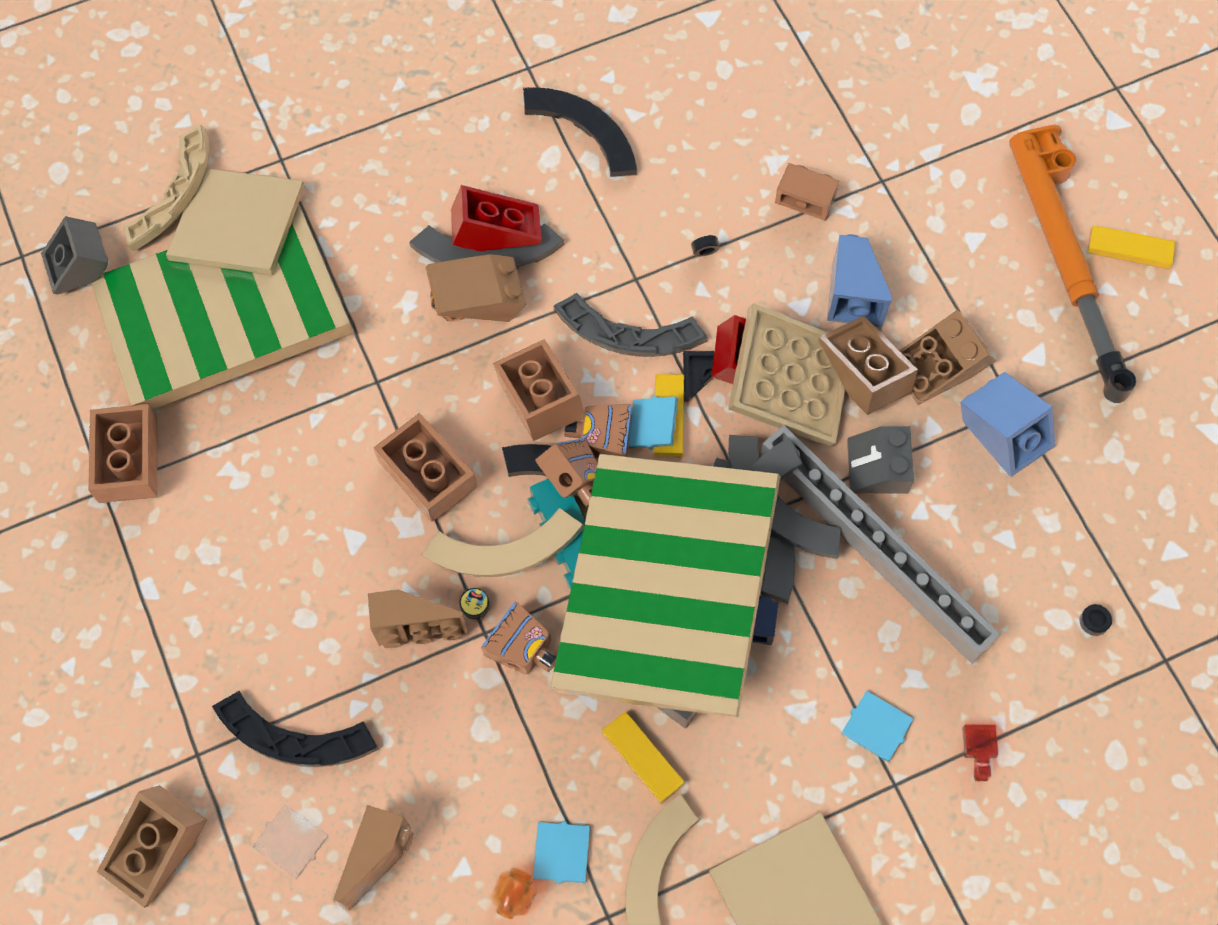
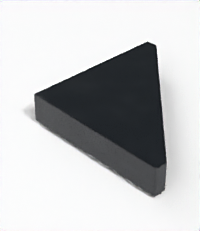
M683 351L684 402H689L713 379L711 376L714 351Z

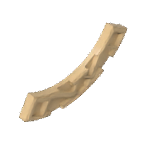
M203 125L179 136V163L181 166L178 175H174L163 193L165 196L159 204L151 206L144 214L123 227L127 244L132 251L144 246L168 228L195 195L205 174L209 156V139L207 130Z
M559 508L543 526L516 541L502 545L478 546L457 541L438 531L421 555L436 565L461 574L473 575L475 577L508 576L534 568L554 554L564 550L584 529V525Z
M681 794L656 815L637 845L631 861L626 886V916L628 925H661L658 912V888L662 869L668 855L678 840L699 821Z

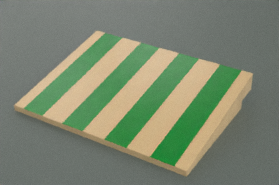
M299 204L273 275L169 261L166 256L168 250L102 273L95 282L91 283L131 406L149 404L151 409H155L353 333Z
M600 454L550 687L560 693L588 696L594 700L739 717L781 476L776 473Z

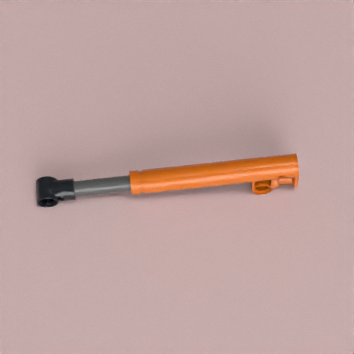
M1048 125L1019 132L1009 140V145L1066 291L1069 294L1071 304L1079 308L1098 356L1096 364L1105 384L1103 388L1104 396L1110 402L1122 403L1134 389L1137 382L1133 372L1127 369L1121 352L1116 351L1096 301L1099 297L1098 290L1056 187V184L1064 183L1069 179L1076 163V156L1066 145L1062 144L1060 139L1062 130L1059 125ZM1115 383L1121 384L1125 389L1117 387Z

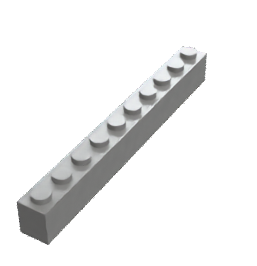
M783 425L763 443L760 457L775 445L790 437L804 466L796 469L783 480L830 526L841 528L840 535L973 664L994 644L1000 633Z

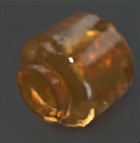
M511 867L510 871L501 872L490 897L491 901L497 906L496 912L508 919H513L515 915H526L538 891L536 884L533 882L535 878L529 873Z

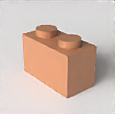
M788 163L777 187L775 203L826 221L837 195L840 181L830 175L808 170L802 165Z

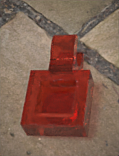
M964 724L962 727L965 758H974V780L988 781V777H991L989 758H997L999 755L996 725Z

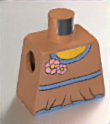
M632 404L586 406L584 409L586 417L583 418V422L575 421L565 426L564 436L579 439L585 438L595 458L599 459L600 454L627 457Z
M585 438L555 443L535 461L562 497L568 498L579 495L585 507L588 508L598 464Z
M516 601L481 646L485 657L524 675H527L535 664L550 672L554 668L557 658L555 654L547 650L551 643L550 633Z

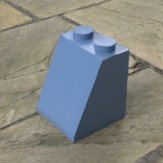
M854 234L839 235L832 263L827 321L849 323L865 316L874 326L883 327L892 296L868 238L859 237Z
M1006 372L990 380L986 385L969 394L960 402L962 420L1011 477L1055 447L1053 407Z

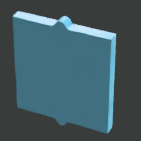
M653 396L650 399L633 400L628 440L629 448L648 447L652 450L658 446H673L678 398L676 396L662 398Z
M866 691L856 709L853 708L850 714L852 716L841 734L886 762H889L898 745L903 744V736L912 723L913 718Z
M562 821L561 824L538 822L533 879L556 881L559 885L562 882L586 883L590 826L568 825L566 821Z

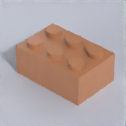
M545 339L493 363L500 385L533 441L586 417L579 393Z
M149 404L90 409L88 491L98 503L157 498V417Z
M420 412L373 447L378 462L431 522L477 487L473 471Z

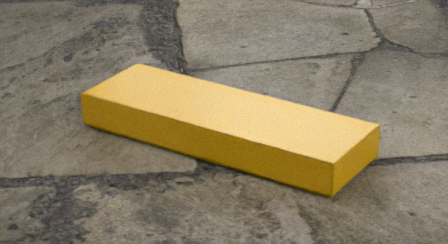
M1093 225L1090 230L1087 253L1170 269L1173 265L1175 241Z
M655 374V396L658 398L676 396L678 398L673 446L654 447V456L683 457L684 375Z
M626 711L601 730L602 734L660 804L685 785L682 778Z

